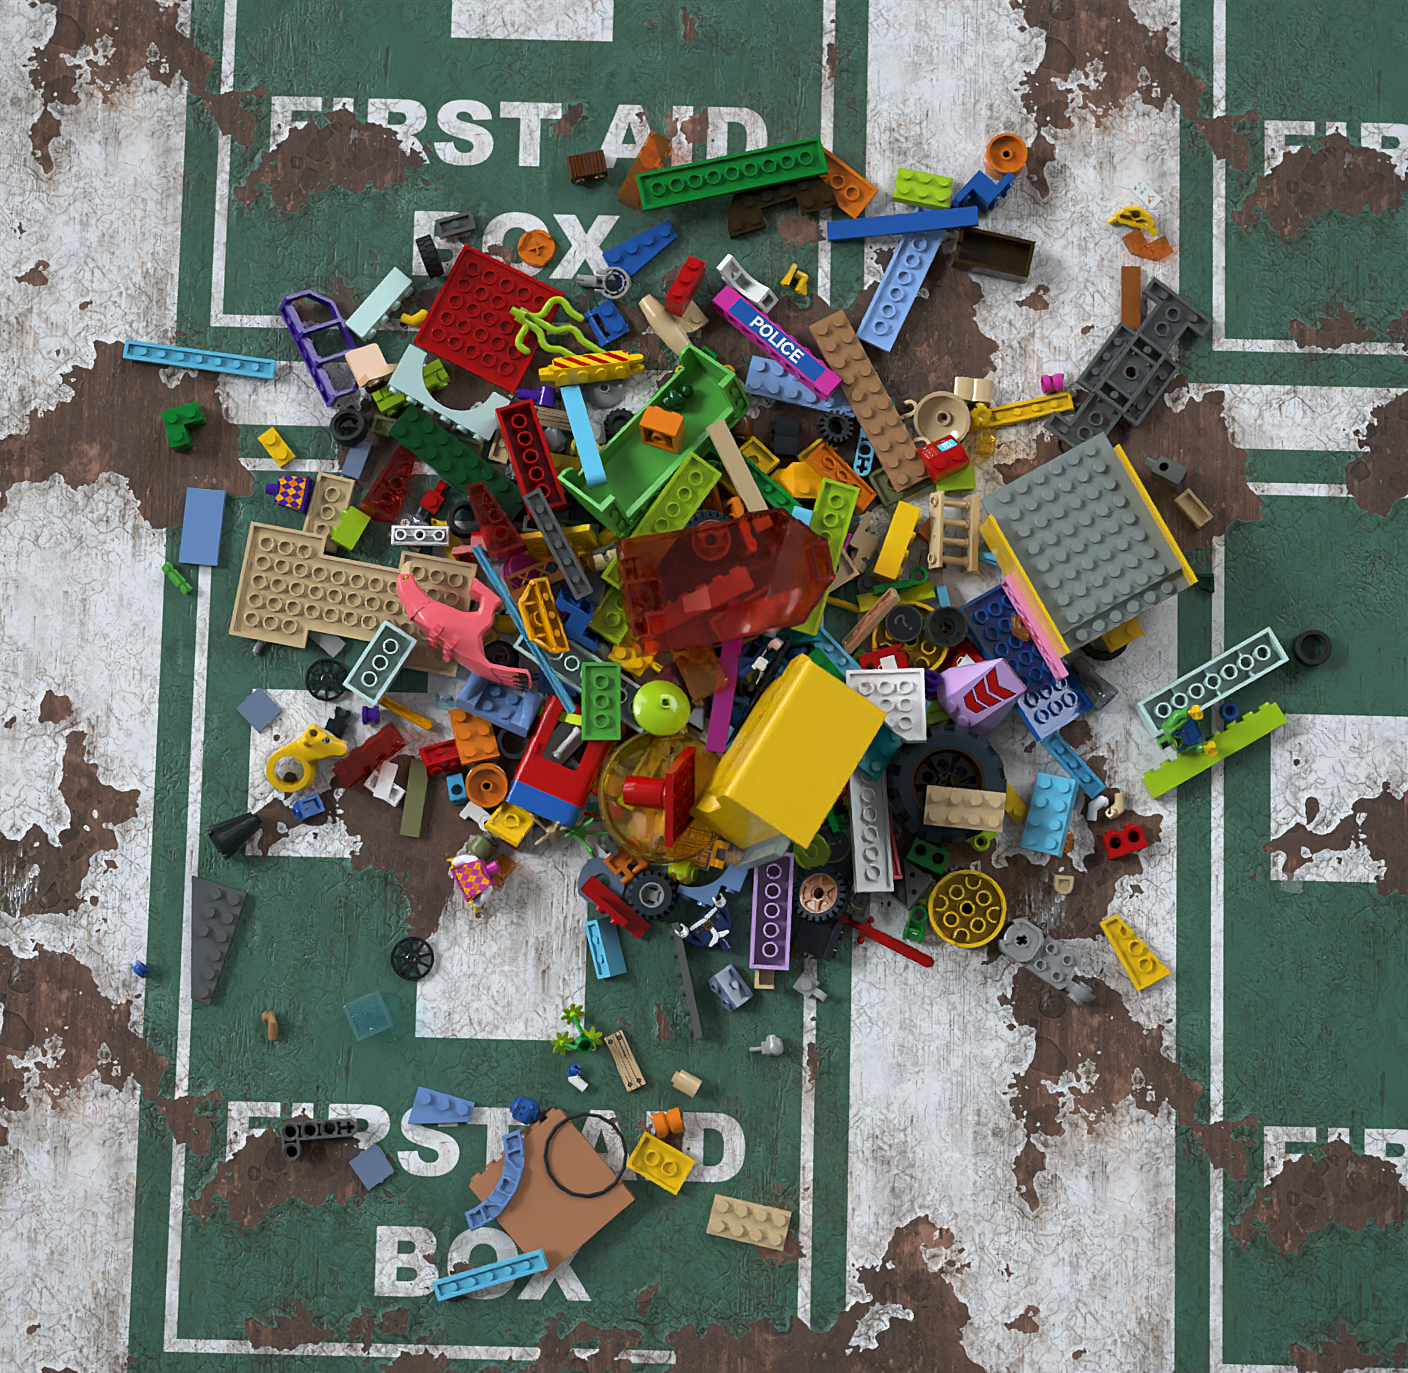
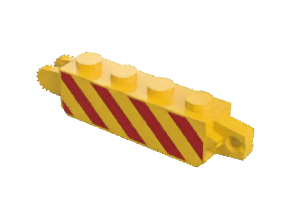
M619 350L553 359L552 365L539 369L540 381L555 382V387L631 378V374L645 371L643 364H636L643 362L644 356L642 354L628 355V351Z

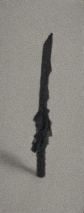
M786 638L777 656L766 668L757 687V693L752 697L726 746L733 740L739 728L745 722L758 701L760 694L764 692L778 673L781 662L794 641L791 638Z

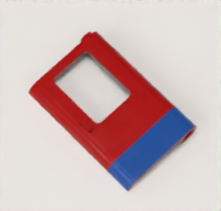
M550 694L509 785L504 801L555 823L559 821V825L573 830L613 740H590L576 770L568 769L545 759L543 753L561 712L565 709L558 696ZM573 704V706L575 705L574 708H576L575 713L582 715V707Z

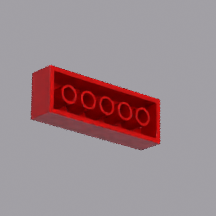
M532 398L496 408L495 418L521 496L540 488L553 514L566 511L567 502L560 481L557 478L558 475ZM523 499L529 521H533L534 518Z

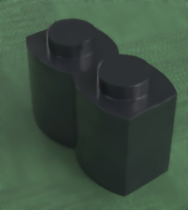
M776 417V422H772L771 433H775V439L771 440L770 451L774 452L776 457L796 458L799 418Z

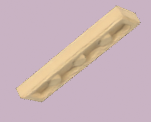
M893 587L886 591L841 641L844 650L848 654H851L899 602L900 597Z

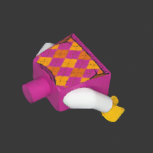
M461 855L447 859L446 862L450 861L452 863V867L449 870H451L466 902H469L467 906L472 905L474 907L472 913L477 912L482 908V905L493 891L492 885L495 884V880L492 875L501 871L498 863L493 861L487 865L484 859H478L472 855Z

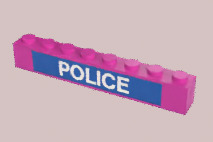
M727 284L712 300V309L822 401L826 402L840 388L842 379L837 372L828 369L826 364L821 359H816L808 348L798 344L795 337L786 334L783 328L777 323L774 324L765 312H760L750 300L744 299L736 288H731Z

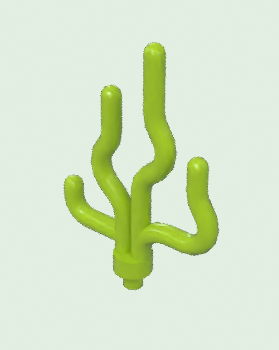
M554 296L550 298L538 313H532L523 307L519 310L514 306L509 312L516 316L515 321L523 325L516 336L515 345L525 355L530 354V349L523 345V339L529 329L536 333L538 342L545 351L559 353L565 357L577 356L564 347L549 345L540 327L553 334L573 333L581 345L594 353L607 352L587 340L577 327L572 325L555 327L543 320L555 304L562 305L566 313L577 321L583 322L585 320V317L575 311L563 297Z

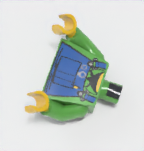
M1199 705L1192 706V710L1185 706L1181 710H1175L1171 713L1167 721L1162 724L1165 736L1156 740L1161 750L1170 746L1177 753H1204L1206 751V754L1210 757L1217 755L1215 742L1211 741L1204 745L1206 740L1198 723V720L1203 718V711H1200Z

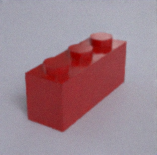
M689 255L665 297L664 311L682 318L705 277L707 262Z

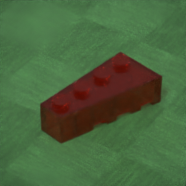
M482 480L465 486L491 562L494 563L528 551L526 543L485 482Z
M390 722L382 727L378 733L366 739L363 745L354 748L347 758L338 760L334 764L335 767L332 771L342 785L349 789L384 761L408 745L409 741L397 725Z

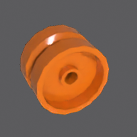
M1013 133L996 135L989 142L984 154L983 164L986 172L992 178L1000 181L1009 171L1017 177L1027 160L1028 150L1026 144L1019 136Z
M481 762L469 770L466 776L465 791L473 804L479 807L490 808L504 800L507 794L508 779L505 771L499 765L493 762ZM488 782L490 786L483 787V784Z

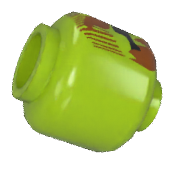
M678 858L673 864L669 865L668 874L671 876L672 882L690 885L697 879L698 867H696L693 861Z

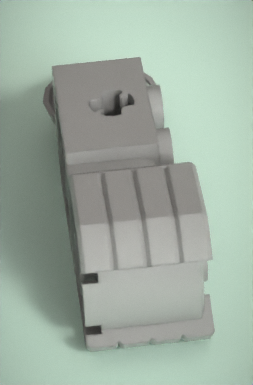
M1026 919L1010 920L1012 925L1003 931L1002 939L997 940L1000 952L1015 962L1025 963V969L1056 990L1065 989L1069 992L1067 997L1081 1006L1083 1003L1090 1002L1096 998L1091 994L1093 989L1078 979L1076 982L1071 980L1081 965V957L1049 935L1043 937L1041 929ZM1017 936H1018V937H1022V936H1023V938H1024V943H1023V944H1020V945L1017 944V942H1018V940H1016Z

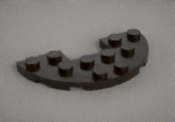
M819 176L735 193L728 212L730 239L766 228L761 211L763 209L797 199L803 217L837 206V199L828 184Z

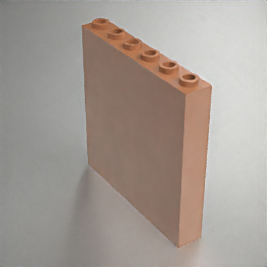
M553 1107L545 1114L547 1118L542 1123L538 1120L530 1127L532 1131L527 1136L524 1133L522 1134L525 1161L521 1181L511 1201L495 1217L524 1253L543 1248L549 1266L548 1269L540 1271L544 1277L635 1200V1196L621 1179L606 1193L590 1198L571 1196L554 1184L547 1174L543 1156L546 1139L552 1129L567 1117L560 1107L557 1110ZM571 1120L557 1128L549 1142L547 1159L550 1172L560 1185L575 1193L591 1194L602 1191L615 1181L617 1174ZM504 1150L500 1153L502 1157L498 1161L493 1159L485 1166L487 1170L483 1174L478 1172L470 1179L472 1183L469 1187L481 1202L491 1195L500 1180L504 1168Z

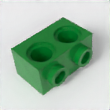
M915 837L905 859L941 875L951 853L947 852L948 848L940 844L934 846L930 844V840ZM917 845H922L925 848L922 856L915 853ZM935 853H939L942 856L940 864H936L932 860Z

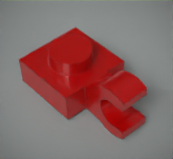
M439 480L434 492L428 489L419 506L437 515L446 500L442 497V494L448 485Z

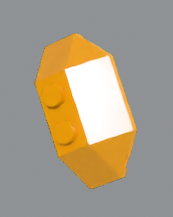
M792 462L773 481L796 501L815 503L822 478L806 462Z
M547 577L530 580L518 602L529 641L553 654L570 651Z

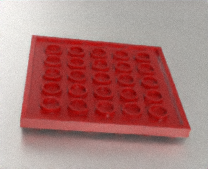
M464 244L413 344L515 394L540 344L536 333L529 329L523 339V345L530 349V354L525 355L517 349L515 339L523 325L514 320L516 316L509 313L511 308L514 306L520 310L523 307L532 313H538L550 298L554 296L565 298L566 294ZM553 305L543 320L551 324L561 305ZM540 327V328L543 330L544 334L546 335L547 330H545V329H543L542 327Z

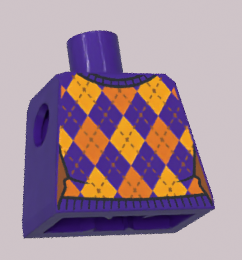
M279 476L277 484L267 483L265 494L274 495V502L277 505L306 515L313 479L310 476Z

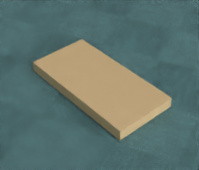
M319 471L302 531L328 536L325 552L337 554L339 545L330 541L332 537L330 532L335 524L337 526L340 524L342 519L339 517L344 508L348 510L350 507L356 481Z

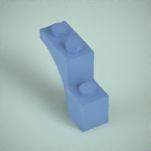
M730 863L725 873L713 883L702 887H687L679 884L677 892L680 893V898L688 901L693 898L698 900L697 905L708 908L709 905L713 906L712 898L716 899L721 885L725 886L724 890L729 893L740 892L748 870L741 871L736 868V865Z

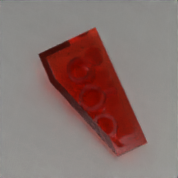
M399 446L362 500L359 511L371 517V520L375 522L394 524L404 509L416 457L402 446Z

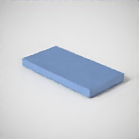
M187 487L179 563L218 567L226 491Z

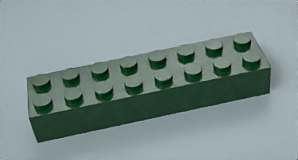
M412 403L387 432L390 438L502 525H507L511 528L525 510L519 487Z

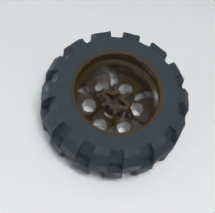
M943 724L926 728V743L904 742L896 751L890 763L887 774V792L895 815L912 833L937 843H956L979 835L984 830L923 824L926 790L917 792L916 785L944 787L941 782L946 781L950 775L949 783L952 784V788H960L964 785L971 790L1006 793L1007 779L1005 778L1004 765L999 753H996L988 740L982 735L969 730V728ZM953 754L960 756L955 767L951 766ZM929 758L935 767L933 770L924 764ZM941 759L945 760L948 764L947 769L944 771L939 770L937 767V763ZM959 766L966 770V774L962 778L955 774L956 768ZM926 771L930 772L933 776L932 781L929 783L924 782L922 779V775ZM976 775L977 783H965L964 779Z

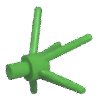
M594 806L590 813H594L597 807ZM586 816L580 826H575L573 830L566 829L565 837L578 839L591 857L595 858L593 849L584 838L586 835H604L605 833L611 835V832L587 831L585 827L594 822V819Z

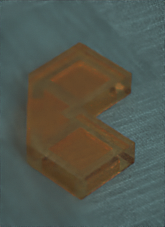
M1139 228L1121 238L1131 255L1157 262L1174 252L1165 235L1148 244Z

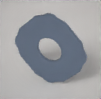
M591 858L581 869L577 881L578 894L586 902L595 904L580 888L590 876L593 875L595 877L603 873L610 878L608 889L621 898L625 886L621 883L620 879L625 874L621 871L615 876L603 862L605 858Z

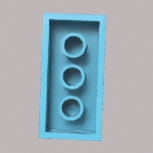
M1038 772L1020 845L1021 848L1062 858L1079 782Z

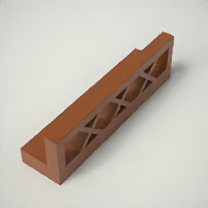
M575 547L571 548L582 570H585ZM553 556L504 577L513 600L523 595L529 584H525V581L530 582L531 580L527 578L530 570L536 569L541 571L539 578H542L543 573L548 574L544 577H547L549 585L564 579L559 567L553 573L545 571L547 563L551 561L556 563ZM516 576L522 578L521 586L513 589L509 579Z

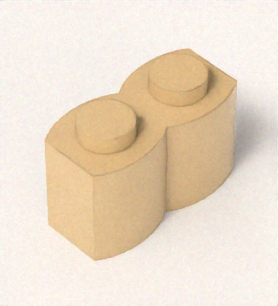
M955 377L953 394L959 396L967 406L968 404H974L977 407V404L982 403L987 407L992 403L994 381Z

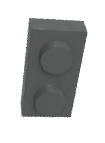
M471 210L435 220L440 240L477 230Z

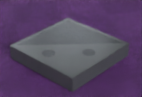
M903 858L900 861L903 879L893 880L894 891L885 893L910 912L934 881Z

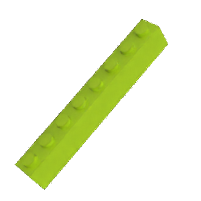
M1266 702L1258 707L1259 711L1253 714L1250 711L1242 716V721L1238 723L1233 721L1226 725L1227 729L1220 732L1217 730L1210 734V739L1204 745L1211 741L1215 742L1216 756L1210 757L1206 754V751L1204 753H1177L1176 756L1178 758L1173 761L1169 758L1160 763L1161 768L1155 771L1152 768L1143 773L1145 777L1140 779L1150 798L1155 799L1285 724L1287 720L1277 703L1270 704Z

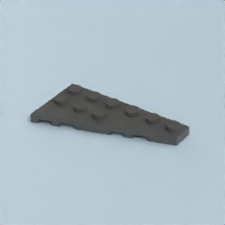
M192 876L191 999L210 1005L248 893L196 876Z

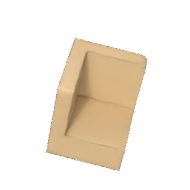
M755 969L754 988L774 989L775 970Z

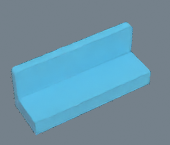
M611 916L584 923L598 979L627 972L616 926L609 921L612 918Z

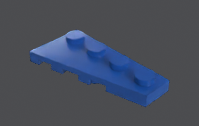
M667 220L606 251L602 256L608 267H620L632 278L643 266L647 265L657 254H660L675 241L677 234L670 221ZM615 270V272L620 273V275H622L626 279L625 275L621 271ZM613 275L617 285L621 288L622 278L620 275Z

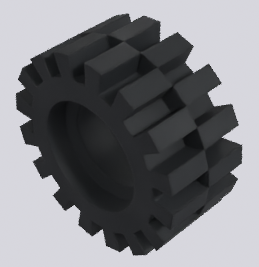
M616 408L615 411L612 410L609 415L607 414L606 420H604V429L609 440L618 433L614 429L615 422L620 419L629 422L635 415L632 414V411H627L626 408L620 410Z
M830 410L829 413L826 412L817 424L816 432L820 433L818 438H823L821 442H828L829 446L833 444V447L838 445L840 447L845 444L853 431V427H851L853 422H849L850 417L847 416L845 418L844 415L846 413L844 412L839 414L840 410H836L835 413L834 410ZM830 423L839 425L841 433H832L828 425Z

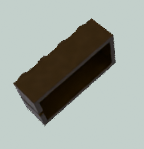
M973 227L961 228L952 268L1025 284L1028 279L1036 242Z

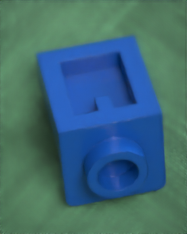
M316 793L296 801L293 804L292 811L295 818H298L299 822H303L307 818L324 812L325 808L319 794Z

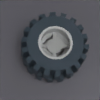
M646 871L632 880L633 882L629 886L628 902L637 915L645 919L656 920L668 916L674 909L675 903H677V890L675 884L668 876L658 871Z

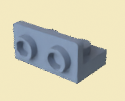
M729 964L708 980L711 990L719 996L722 1005L729 1012L753 996V993L732 964Z

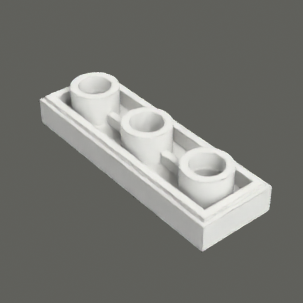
M392 526L391 545L449 546L450 527ZM423 533L422 538H417V535Z

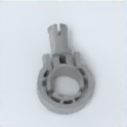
M613 266L603 271L597 270V275L594 276L577 275V279L584 280H576L577 286L604 288L594 289V292L603 294L612 300L622 299L629 293L631 288L629 274L620 267ZM615 270L621 271L625 275L626 279L622 275H620V273L615 272ZM612 275H620L622 278V287L619 289V292L622 293L617 296H612V294H618L617 291L612 292L607 287L608 279Z

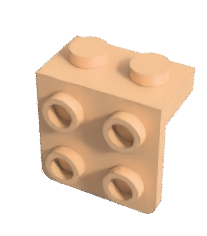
M376 343L345 354V358L359 388L368 385L373 387L383 380L385 382L389 381L398 365L396 363L388 366Z

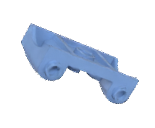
M472 672L457 698L455 707L526 738L542 706L543 699L536 692H526L524 697L490 683V680Z

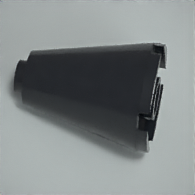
M248 812L210 825L205 830L207 832L211 831L208 836L218 852H221L223 855L225 854L223 859L226 861L261 828L259 824L262 821L256 813Z

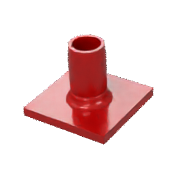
M688 746L665 772V779L627 776L624 782L623 802L625 805L665 810V847L673 848L695 820L689 814V810L695 802L696 747Z

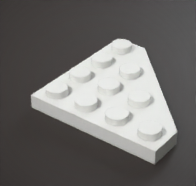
M924 668L846 670V685L888 713L883 721L888 728L906 743H926Z

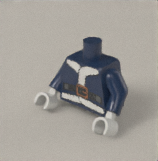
M775 637L769 644L748 642L738 655L737 681L745 684V690H756V685L761 680L766 665L769 662L766 660L767 654L772 652L771 648L777 651L784 643L778 637Z
M720 893L721 899L719 901H716L713 897L714 906L688 927L681 923L680 925L683 927V930L681 932L675 930V933L685 939L690 945L701 949L712 948L716 944L723 953L728 950L732 945L725 936L731 932L730 928L733 923L731 911L723 894Z

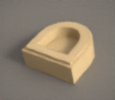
M1054 875L1053 886L1055 891L1061 895L1069 894L1073 890L1074 876Z

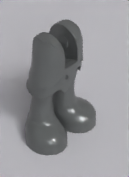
M1078 656L1070 665L1071 671L1084 687H1090L1095 692L1097 700L1094 708L1097 711L1105 707L1119 693L1113 685L1095 672L1097 668L1086 658Z

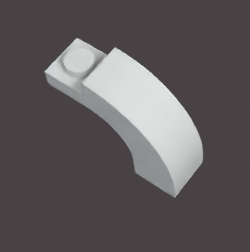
M728 254L718 265L717 270L721 273V278L731 288H736L744 299L750 300L756 309L767 314L778 302V298L771 289L754 280L732 255Z

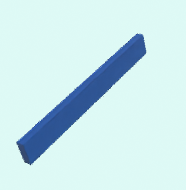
M971 206L827 222L828 241L979 226L978 207Z

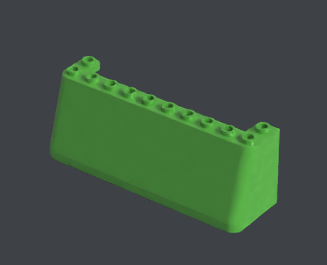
M690 343L679 353V362L682 368L599 451L608 484L589 489L583 468L579 473L571 467L566 468L557 477L565 491L619 538L626 537L639 524L690 451L703 458L714 447L706 430L707 426L724 419L730 430L750 408V401L737 375ZM684 385L692 386L694 393L689 398L684 397V408L670 411L663 401V398L667 396L668 390L675 388L681 391ZM648 405L660 407L670 413L676 412L684 417L686 436L678 454L642 443L639 424Z

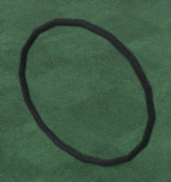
M582 1112L567 1116L554 1126L546 1139L543 1158L547 1174L559 1189L571 1196L590 1198L606 1193L618 1183L626 1170L628 1151L624 1136L613 1122L599 1114ZM582 1116L599 1118L611 1125L621 1138L624 1150L622 1169L615 1181L602 1191L591 1194L575 1193L560 1185L550 1172L547 1159L549 1142L557 1128L570 1119Z

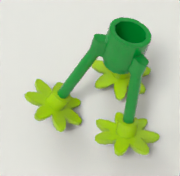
M572 1003L570 1009H562L565 1014L561 1016V1020L567 1019L568 1025L574 1021L580 1036L576 1038L574 1046L570 1044L574 1041V1038H568V1031H565L563 1036L557 1032L558 1040L551 1041L552 1044L556 1045L553 1049L554 1053L560 1050V1054L564 1056L566 1049L569 1051L573 1050L575 1053L580 1051L586 1054L591 1050L595 1051L596 1044H603L598 1039L603 1033H595L594 1026L591 1027L590 1032L582 1029L578 1016L585 1015V1012L581 1011L583 1005L575 1008L574 1003Z

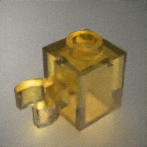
M982 428L976 430L974 454L979 455L980 458H990V456L994 455L997 430Z

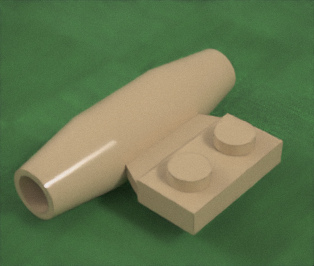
M650 294L639 302V306L649 324L664 343L678 356L683 348L689 343L692 344L687 334H694L709 323L707 317L693 300H691L682 318L664 311L665 307Z

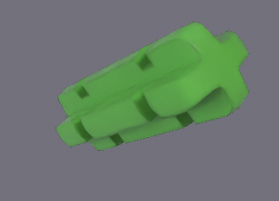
M170 562L165 563L161 568L162 571L169 575L168 578L177 588H181L180 591L184 595L190 593L193 589L192 586L185 582L186 579L177 569H173L174 566Z

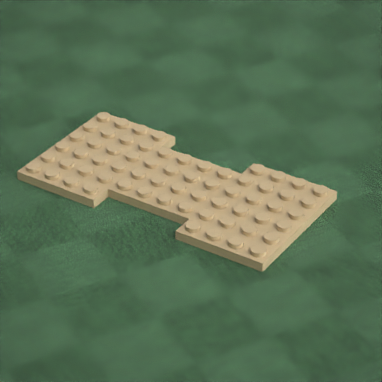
M251 521L229 630L230 635L306 649L309 630L371 642L384 620H388L420 641L403 668L456 678L459 663L452 658L447 664L442 660L444 654L439 646L434 651L427 647L429 644L428 637L413 621H409L408 615L397 594L396 581L402 565L407 561H412L414 579L426 595L434 601L462 612H469L471 604L469 591L474 577L476 578L477 564L402 550L399 569L324 555L328 537L326 535Z

